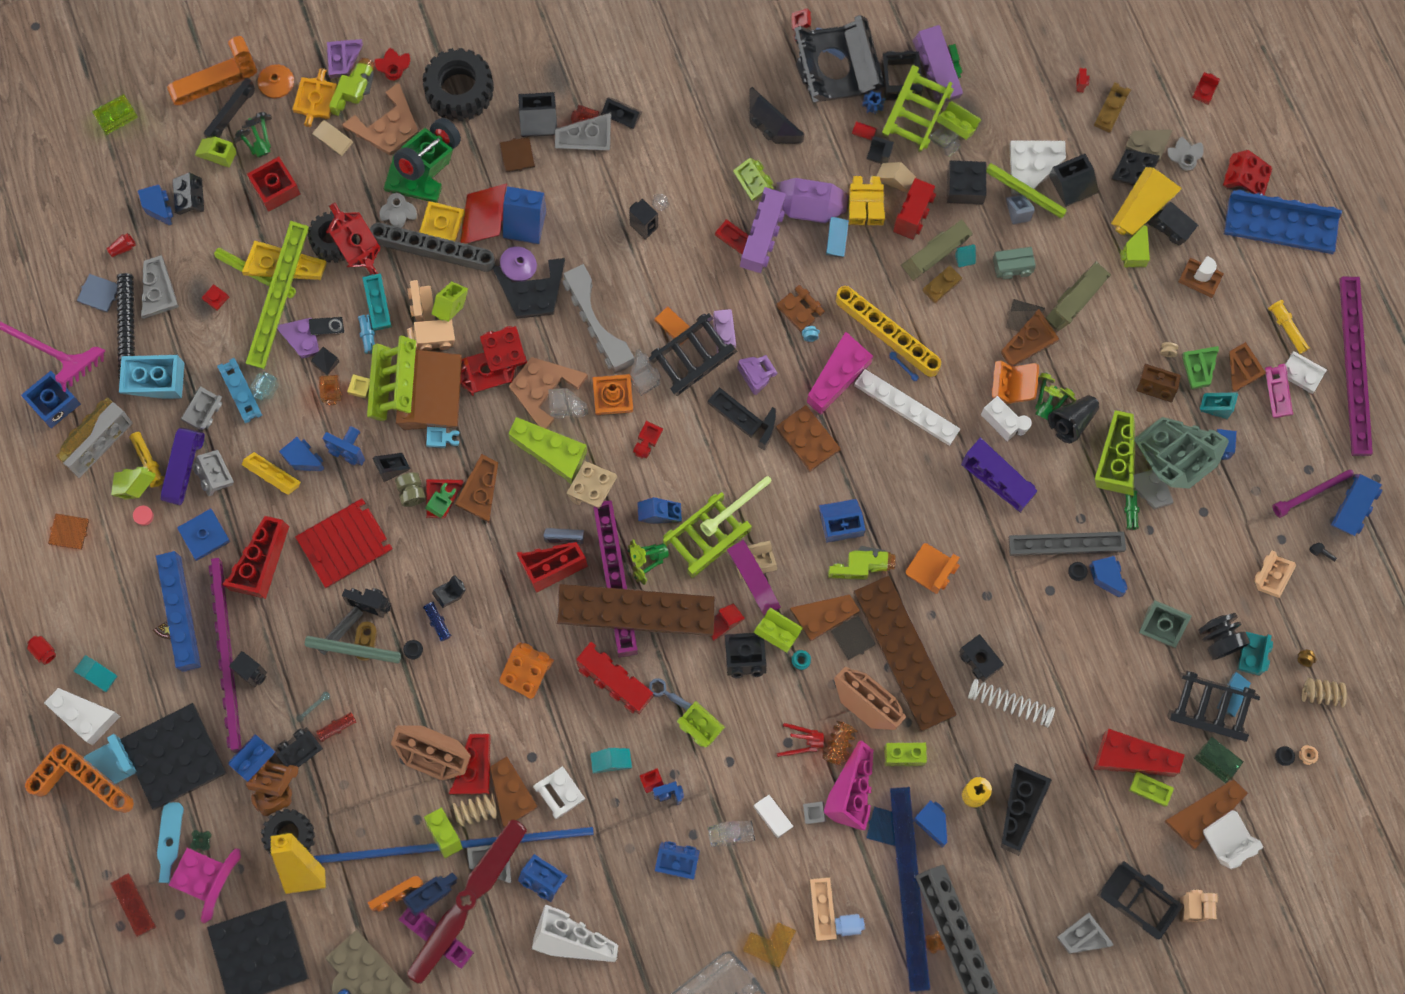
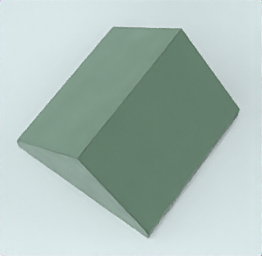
M1154 600L1148 607L1139 633L1176 648L1192 615Z

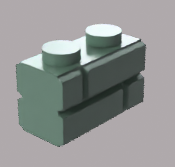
M1032 247L996 251L993 256L996 277L1010 279L1014 275H1020L1021 277L1030 276L1036 268Z

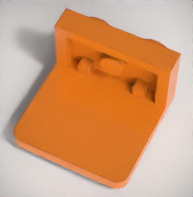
M1003 361L995 362L992 388L993 398L998 396L1005 404L1034 400L1037 397L1038 364L1031 363L1012 367Z
M924 543L905 573L914 581L938 594L939 590H945L950 582L947 579L950 573L954 575L960 565L957 562L960 557L953 554L950 558L931 545Z
M520 642L513 648L499 681L501 684L532 699L535 697L545 673L552 667L554 659L550 658L547 653L538 652L531 645Z

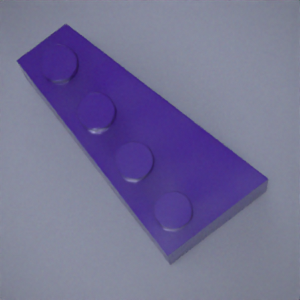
M981 437L966 453L961 465L1020 513L1037 493L1035 486L1025 480Z

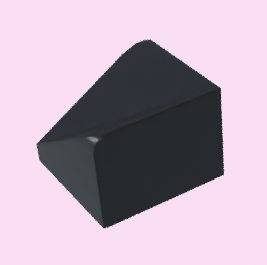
M322 347L312 358L311 362L328 376L339 363V359L325 347Z

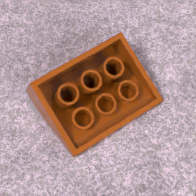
M416 350L411 413L397 410L396 424L403 430L427 429V427L458 428L462 359L460 354Z

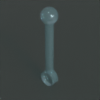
M324 692L317 702L304 713L297 715L296 720L302 722L304 717L321 702L329 700L330 694Z

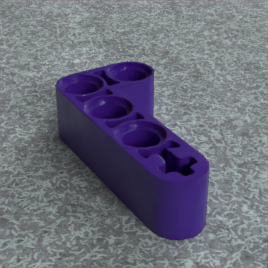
M179 428L177 430L161 491V501L182 505L196 450H200L204 443V433L186 428Z

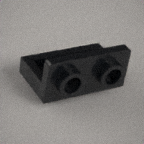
M190 172L174 178L175 213L182 215L192 210L203 212L202 178Z

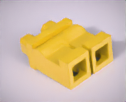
M853 176L849 189L848 225H865L866 206L867 225H884V184H881L879 176L870 177V184H863V177Z

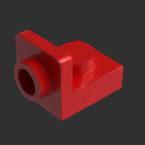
M1204 72L1192 98L1209 105L1221 79L1217 78L1214 74Z

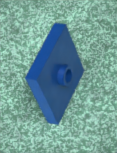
M212 509L177 527L196 561L230 542Z

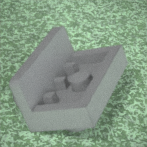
M200 386L180 420L199 431L205 428L208 429L213 421L211 418L214 411L218 412L222 405V402H220L222 396H217Z

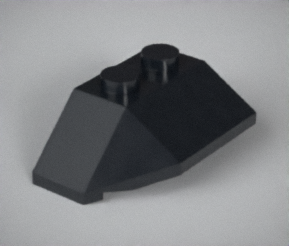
M753 87L749 89L750 124L755 129L758 128L763 132L767 140H771L775 144H801L804 140V133Z

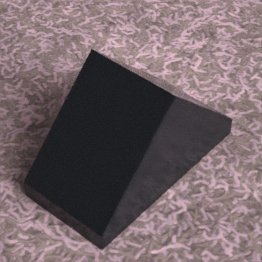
M403 453L380 455L372 458L384 482L411 469Z

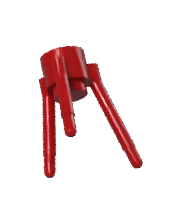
M783 723L784 727L807 733V735L791 733L790 737L806 739V745L810 747L777 753L778 757L804 752H817V748H823L824 733Z

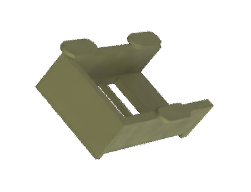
M960 220L945 232L942 231L930 240L926 247L901 264V266L914 281L962 245L973 233L965 222Z
M1095 261L1076 283L1069 287L1057 300L1058 304L1046 316L1048 323L1057 331L1070 324L1073 318L1077 316L1076 314L1083 309L1111 274Z

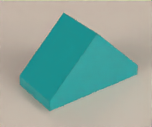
M1204 393L1200 411L1228 419L1234 412L1238 393Z
M86 655L74 670L75 673L105 692L108 691L118 677Z
M607 748L590 753L593 774L632 769L630 748Z

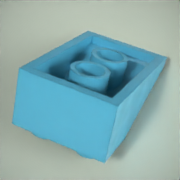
M178 355L122 356L119 393L161 399L182 398L184 362Z

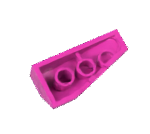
M859 741L828 795L823 812L834 822L859 830L866 829L871 805L867 804L868 794H871L869 775L872 774L873 749L863 741Z

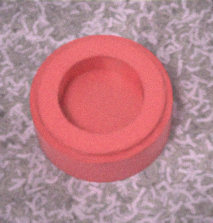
M139 506L133 512L134 521L141 526L150 524L154 518L152 510L147 506Z

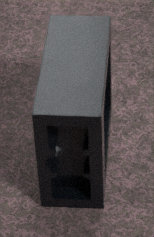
M888 51L882 54L881 66L885 83V101L897 100L903 85H889L888 65L913 64L919 67L917 73H920L921 76L919 51ZM919 83L911 85L910 90L913 91L912 93L922 96V85Z

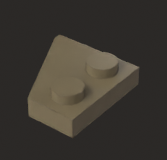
M1172 130L1132 131L1125 149L1160 155L1157 162L1159 163Z

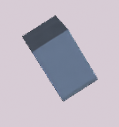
M1017 195L1006 198L1012 224L1031 221L1034 206L1025 196Z

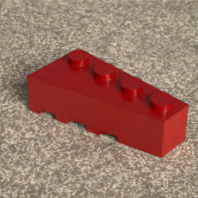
M264 516L254 532L248 547H245L242 557L237 564L235 563L231 575L222 585L230 591L266 599L290 526L281 519Z
M1108 729L1104 732L1093 769L1175 777L1180 773L1185 754Z

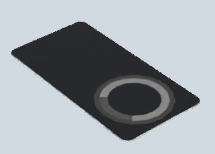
M342 317L309 319L311 335L344 333Z

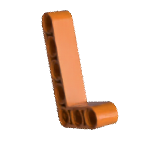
M236 36L228 41L234 58L170 83L167 86V90L174 105L186 104L238 83L246 77L254 76L257 73V69L244 38Z
M63 744L56 745L25 783V789L28 793L43 797L49 793L67 771L113 810L127 813L132 810L134 805L133 799L84 759L78 752ZM66 750L65 758L61 759L62 752ZM80 762L81 767L76 771L75 767ZM53 766V772L48 775L49 768ZM95 774V780L90 783V777ZM40 782V788L35 791L36 784ZM109 786L110 791L107 795H105L104 790L106 787ZM124 798L123 806L119 807V801Z

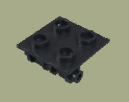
M1126 149L1112 180L1136 184L1146 167L1155 168L1160 155Z

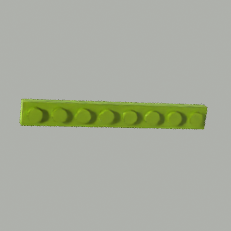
M290 221L246 360L247 365L265 370L309 226Z

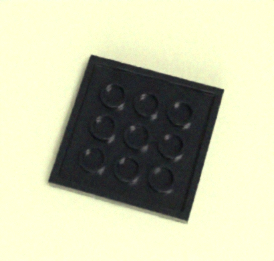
M194 703L120 739L129 760L136 770V776L152 810H156L227 774Z
M286 900L207 927L225 994H268L309 979Z

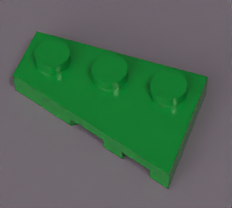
M392 159L383 189L386 192L399 193L403 196L438 203L442 184L432 178L428 182L421 178L414 181L408 180L398 172Z

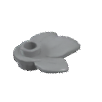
M1180 137L1175 148H1168L1167 152L1169 158L1178 163L1180 168L1189 171L1195 168L1197 160L1203 156L1204 149L1201 142L1191 146L1183 137Z
M399 193L390 195L387 204L382 206L380 210L381 221L390 219L391 224L399 228L404 226L406 218L411 220L417 219L414 205L406 202L404 196ZM399 199L400 204L394 205L393 201Z

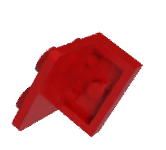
M1249 150L1234 153L1230 158L1223 186L1227 189L1242 186L1252 194L1260 193L1265 196L1272 167Z
M507 326L500 331H489L480 336L490 371L494 372L522 364L526 361L516 326Z

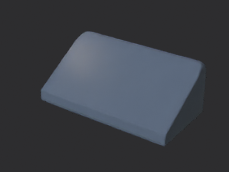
M545 529L544 540L547 543L568 544L577 542L578 544H583L584 530Z

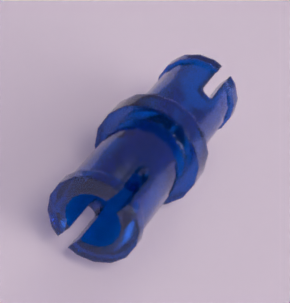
M430 602L426 604L423 609L430 620V626L434 627L440 642L449 639L452 635L448 631L444 623L445 619L438 612L435 603Z

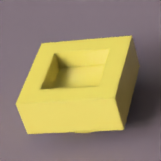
M353 374L347 391L348 394L367 399L370 379Z

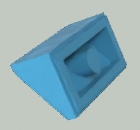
M836 217L830 218L826 255L844 257L849 220Z
M1235 672L1228 686L1244 690V687L1249 688L1251 683ZM1232 693L1226 712L1228 715L1235 717L1244 696ZM1221 697L1220 702H1219V704H1218V706H1217V709H1219V707H1220V704H1221V701H1222V697Z

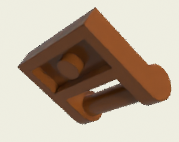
M268 760L245 785L248 790L281 797L292 778L298 775L299 769L297 766L279 765ZM268 771H274V772H278V773H283V775L271 773V772H268Z

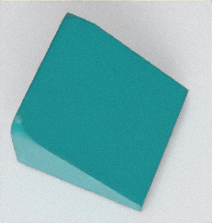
M974 244L957 248L955 258L958 267L974 265L976 263V246Z

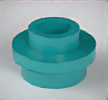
M804 650L796 651L792 656V664L796 669H807L811 664V656ZM800 657L805 659V662L802 664L798 662Z

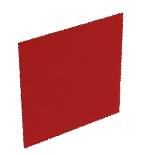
M507 183L467 194L460 243L467 244L500 235Z

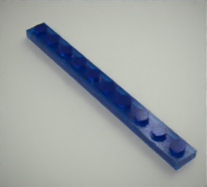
M910 787L890 788L909 992L930 991L921 892L915 877L919 873Z

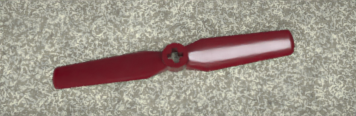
M510 820L470 873L465 890L457 895L456 904L444 913L409 968L407 975L413 982L418 984L424 982L464 928L468 913L476 907L477 899L491 890L527 832L526 827L517 820ZM463 896L466 898L471 896L469 899L471 901L470 905H462L463 900L461 899Z

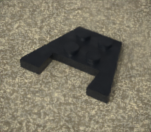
M565 258L548 260L550 278L511 282V279L502 272L500 266H493V272L517 319L554 314L565 267Z

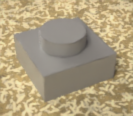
M824 802L803 804L805 824L827 822L826 815L823 813L825 809Z

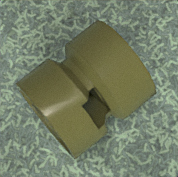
M407 473L395 479L397 490L401 492L399 497L403 507L415 506L426 500L423 488H420L422 483L419 473Z

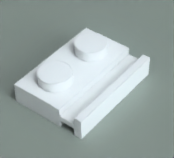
M1295 351L1292 352L1285 364L1288 381L1311 394L1314 393L1326 372L1325 368Z

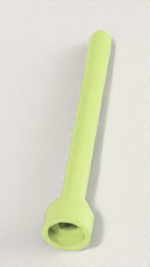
M766 476L714 519H706L701 523L700 528L707 536L714 534L722 521L771 483V478Z

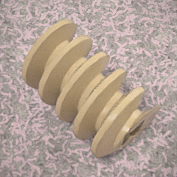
M1308 678L1302 689V701L1305 702L1306 698L1309 697L1310 703H1313L1314 699L1317 698V703L1321 704L1322 700L1325 699V704L1329 705L1332 700L1335 707L1338 701H1340L1343 708L1347 700L1346 686L1343 682L1337 684L1335 681L1329 683L1328 680L1322 682L1320 679L1314 681L1312 678Z
M493 794L490 800L487 795H484L482 802L479 797H476V803L468 799V805H465L462 800L460 801V807H457L455 802L453 803L456 820L462 827L465 826L466 820L471 825L473 824V818L479 823L481 822V816L487 821L489 814L493 819L497 815Z

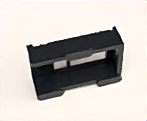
M1125 861L1119 863L1097 894L1156 940L1162 938L1184 906L1163 890L1164 885L1149 874L1142 875ZM1132 879H1134L1142 886L1137 889L1138 892L1126 907L1118 899ZM1144 888L1170 906L1155 928L1130 910L1139 894L1143 893Z

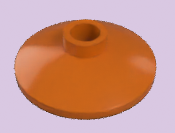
M270 65L264 68L258 76L260 91L270 98L284 97L294 86L292 72L283 65Z

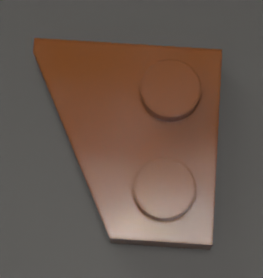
M1246 342L1229 351L1233 393L1266 374Z

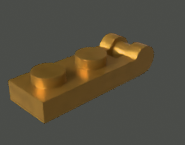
M1114 82L1094 124L1095 127L1108 133L1111 132L1131 91L1128 87L1125 89L1119 86L1120 84ZM1115 93H1119V94L1122 95V97L1119 98V97L1114 96V95H1115Z

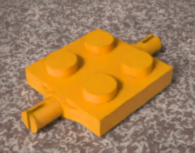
M322 68L319 69L317 78L301 77L294 102L293 112L306 116L304 123L306 127L312 126L313 118H330L331 111L329 105L337 84L324 80L326 70H322Z

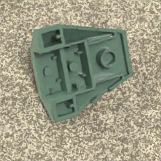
M1161 417L1135 438V443L1158 479L1170 487L1190 489L1219 465L1229 440L1215 430L1209 429V431L1200 429L1199 426L1193 425L1190 427L1184 425L1183 422Z

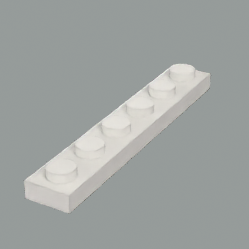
M864 369L854 384L856 388L949 446L960 431L959 427Z

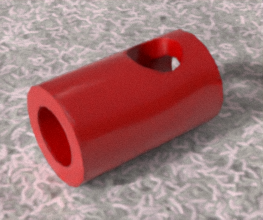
M856 121L852 134L872 141L877 128Z

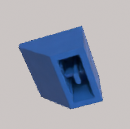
M857 499L819 505L826 543L864 536L866 529Z

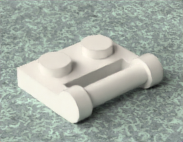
M563 766L533 786L536 792L539 791L553 811L552 815L555 819L560 818L585 800ZM548 784H551L565 806L560 808L546 789Z

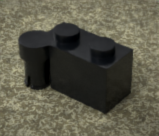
M1171 201L1146 222L1158 231L1163 232L1172 243L1178 246L1186 242L1198 227L1195 221Z

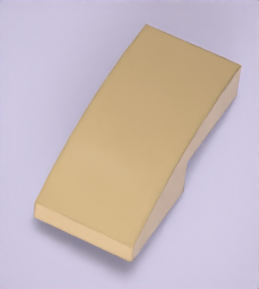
M325 120L312 133L341 156L353 143L351 139Z

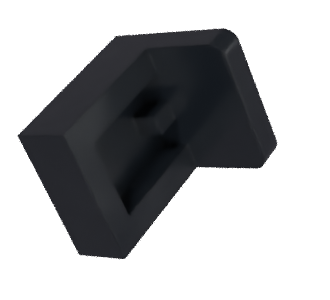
M454 575L449 582L434 589L432 595L440 606L444 608L461 599L466 589L463 582Z

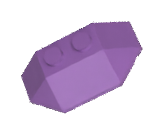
M799 178L776 183L775 190L786 193L782 210L785 211L789 218L827 223L831 217H838L846 213L849 194L834 184Z

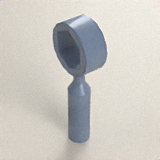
M655 678L650 682L649 689L654 693L655 697L665 694L669 697V700L685 710H688L692 705L676 694L667 692L666 683L662 679ZM656 682L664 685L663 691L659 693L652 691V684Z

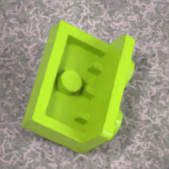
M697 701L677 720V723L680 724V729L692 735L694 741L699 746H704L705 748L710 746L725 729Z

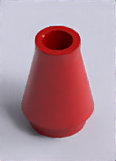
M126 233L118 237L106 249L111 257H115L116 255L133 250L136 243L131 235Z

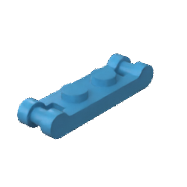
M235 358L229 360L230 362L224 365L219 364L217 367L246 424L250 422V419L256 416L259 418L263 415ZM234 369L235 373L228 376L227 371ZM253 408V410L246 413V409Z

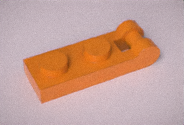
M413 876L369 901L368 904L372 911L377 910L381 912L389 907L388 903L393 900L396 902L402 900L407 896V892L412 889H418L424 883L420 877Z

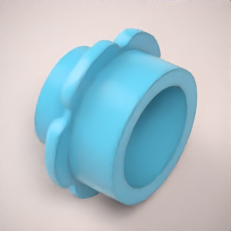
M815 326L805 327L802 331L804 341L813 342L818 340L820 331Z

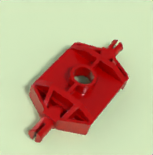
M336 202L329 205L334 218L326 233H330L349 264L347 267H365L370 275L378 274L373 264L381 247L360 212L344 213L340 211ZM354 234L360 238V242L357 245L352 242Z
M484 352L461 359L460 384L472 396H474V393L509 382L511 384L514 379L515 368L526 364L527 359L522 364L483 373L481 368L488 365Z

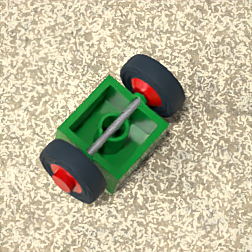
M439 118L431 124L430 131L426 128L421 130L394 155L393 161L398 172L408 180L414 181L421 178L428 182L450 163L453 149L461 141L458 129L451 121Z

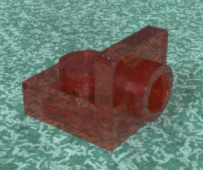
M578 105L577 110H573L570 120L574 124L580 122V120L584 121L598 117L599 111Z

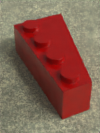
M590 641L576 659L579 668L578 672L586 678L590 676L595 680L593 683L601 690L604 688L610 692L609 696L615 701L621 700L625 703L624 707L629 712L640 714L654 697V693L634 676H627L629 673L621 665L616 664L614 666L610 656L605 652H597L595 650L596 645Z

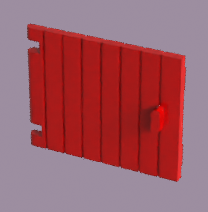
M363 498L295 536L325 588L393 550L390 544L384 547L381 544L387 538L369 508L363 511L360 509L361 506L366 504Z

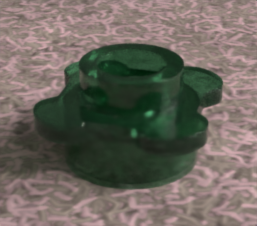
M194 830L192 832L193 840L190 844L191 849L209 850L210 838L212 837L211 832Z

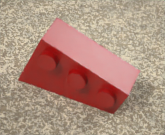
M577 542L556 545L549 549H534L532 552L516 553L536 593L588 567L586 558Z

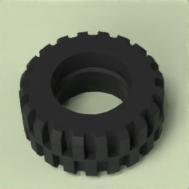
M451 48L448 49V52L444 53L442 51L438 53L437 58L434 56L430 60L431 65H426L422 78L426 100L430 104L431 109L437 112L440 117L444 118L447 116V119L454 121V119L464 121V118L470 120L474 118L475 114L478 116L482 114V109H487L490 105L489 101L492 100L494 91L493 78L488 63L483 61L481 55H475L474 51L470 49L464 51V48H458V50ZM454 75H467L475 80L472 89L461 95H452L442 89L443 83Z

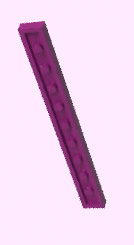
M1341 276L1339 284L1352 456H1371L1373 449L1360 277Z
M219 558L211 559L212 565H209L210 577H213L211 593L215 595V602L213 603V612L217 614V621L214 623L215 631L219 633V640L216 641L218 652H221V659L218 660L220 671H223V678L220 679L221 689L225 690V698H222L224 710H227V717L224 718L226 729H229V736L226 737L227 747L231 748V751L238 753L242 748L235 676L234 671L229 667L233 662L226 590L225 586L222 585L225 581L223 562Z

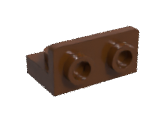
M1144 364L1136 391L1173 402L1178 391L1181 375Z

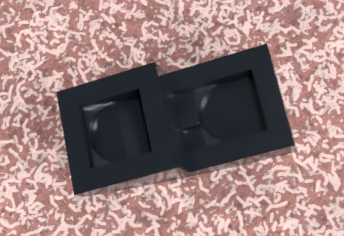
M774 407L771 408L762 423V428L766 431L760 439L758 447L764 451L774 431L776 408Z

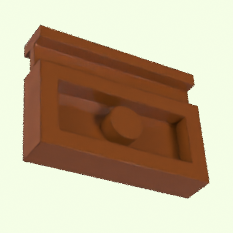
M1190 258L1178 282L1212 298L1224 273L1215 270L1208 281H1198L1194 278V275L1202 263Z

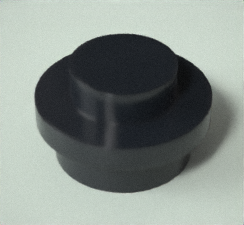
M1074 562L1069 566L1068 574L1072 580L1082 581L1086 578L1088 570L1083 563Z
M417 640L406 642L403 647L404 655L411 660L418 659L423 653L422 644Z
M1282 746L1276 750L1275 759L1278 764L1289 766L1295 761V753L1290 747Z

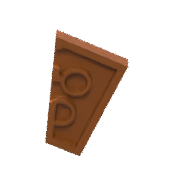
M1038 309L1033 317L1027 321L1024 327L1002 349L1001 354L1008 365L1014 367L1059 341V338L1040 309Z
M481 454L455 502V506L488 523L498 462Z
M850 594L790 608V611L810 642L860 612Z
M507 756L490 766L503 828H505L510 820L518 821L537 809L538 806Z

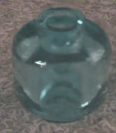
M265 371L258 373L250 386L254 392L253 396L262 401L264 398L272 399L279 387L278 378Z

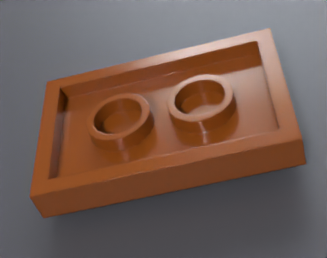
M807 405L776 426V430L810 472L841 449Z

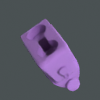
M767 355L760 358L740 359L738 361L737 369L754 395H757L769 383L771 377L778 374ZM761 365L765 366L767 372L764 371Z

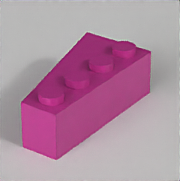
M846 331L808 394L807 403L820 415L872 363L873 355Z

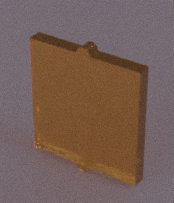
M56 513L53 526L50 527L51 534L48 544L82 550L85 537L88 536L86 532L89 519Z

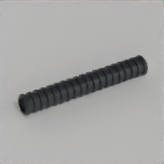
M129 273L117 275L118 379H120L122 356H135V342L133 341L135 339V331L133 330L135 328L133 319L134 276Z

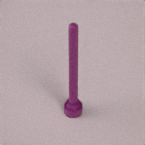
M1349 469L1287 502L1279 501L1273 504L1272 508L1278 518L1287 515L1290 508L1352 477L1354 472Z

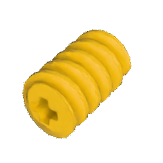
M975 777L970 780L962 791L964 803L973 808L983 805L992 793L989 781L982 777Z

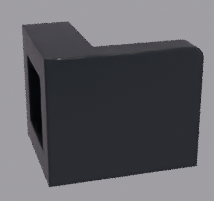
M873 136L867 160L879 164L888 163L894 142Z

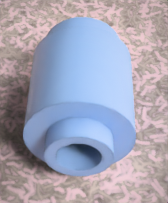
M859 914L842 915L839 918H835L836 935H860L861 930H865L864 918H860Z

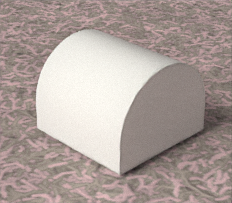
M1209 256L1206 257L1195 273L1194 278L1201 282L1208 281L1216 270V262Z

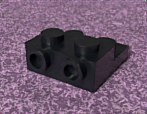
M353 588L351 590L344 589L342 594L347 605L358 607L360 610L382 618L385 613H389L392 605L389 602V598L383 595V591L372 588V590L366 588L363 595L361 591Z
M755 633L725 634L727 676L741 678L743 675L749 674L753 677H760L766 674L767 663L764 638Z

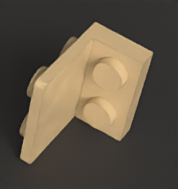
M585 461L566 494L575 504L580 505L583 501L600 508L617 479V475Z

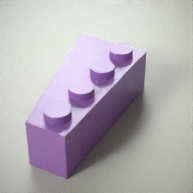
M940 25L919 31L912 41L916 51H919V58L928 80L947 87L949 81L953 83L951 86L954 89L950 99L946 98L944 102L959 98L963 91ZM933 90L935 100H938L940 103L943 94Z
M764 188L762 200L759 203L750 231L751 235L748 236L743 251L740 267L758 273L762 272L763 267L767 268L770 259L767 256L768 251L772 252L775 244L772 241L773 237H777L780 226H777L778 222H782L785 211H782L786 193Z

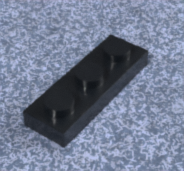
M720 387L707 401L711 407L750 438L762 426V420Z

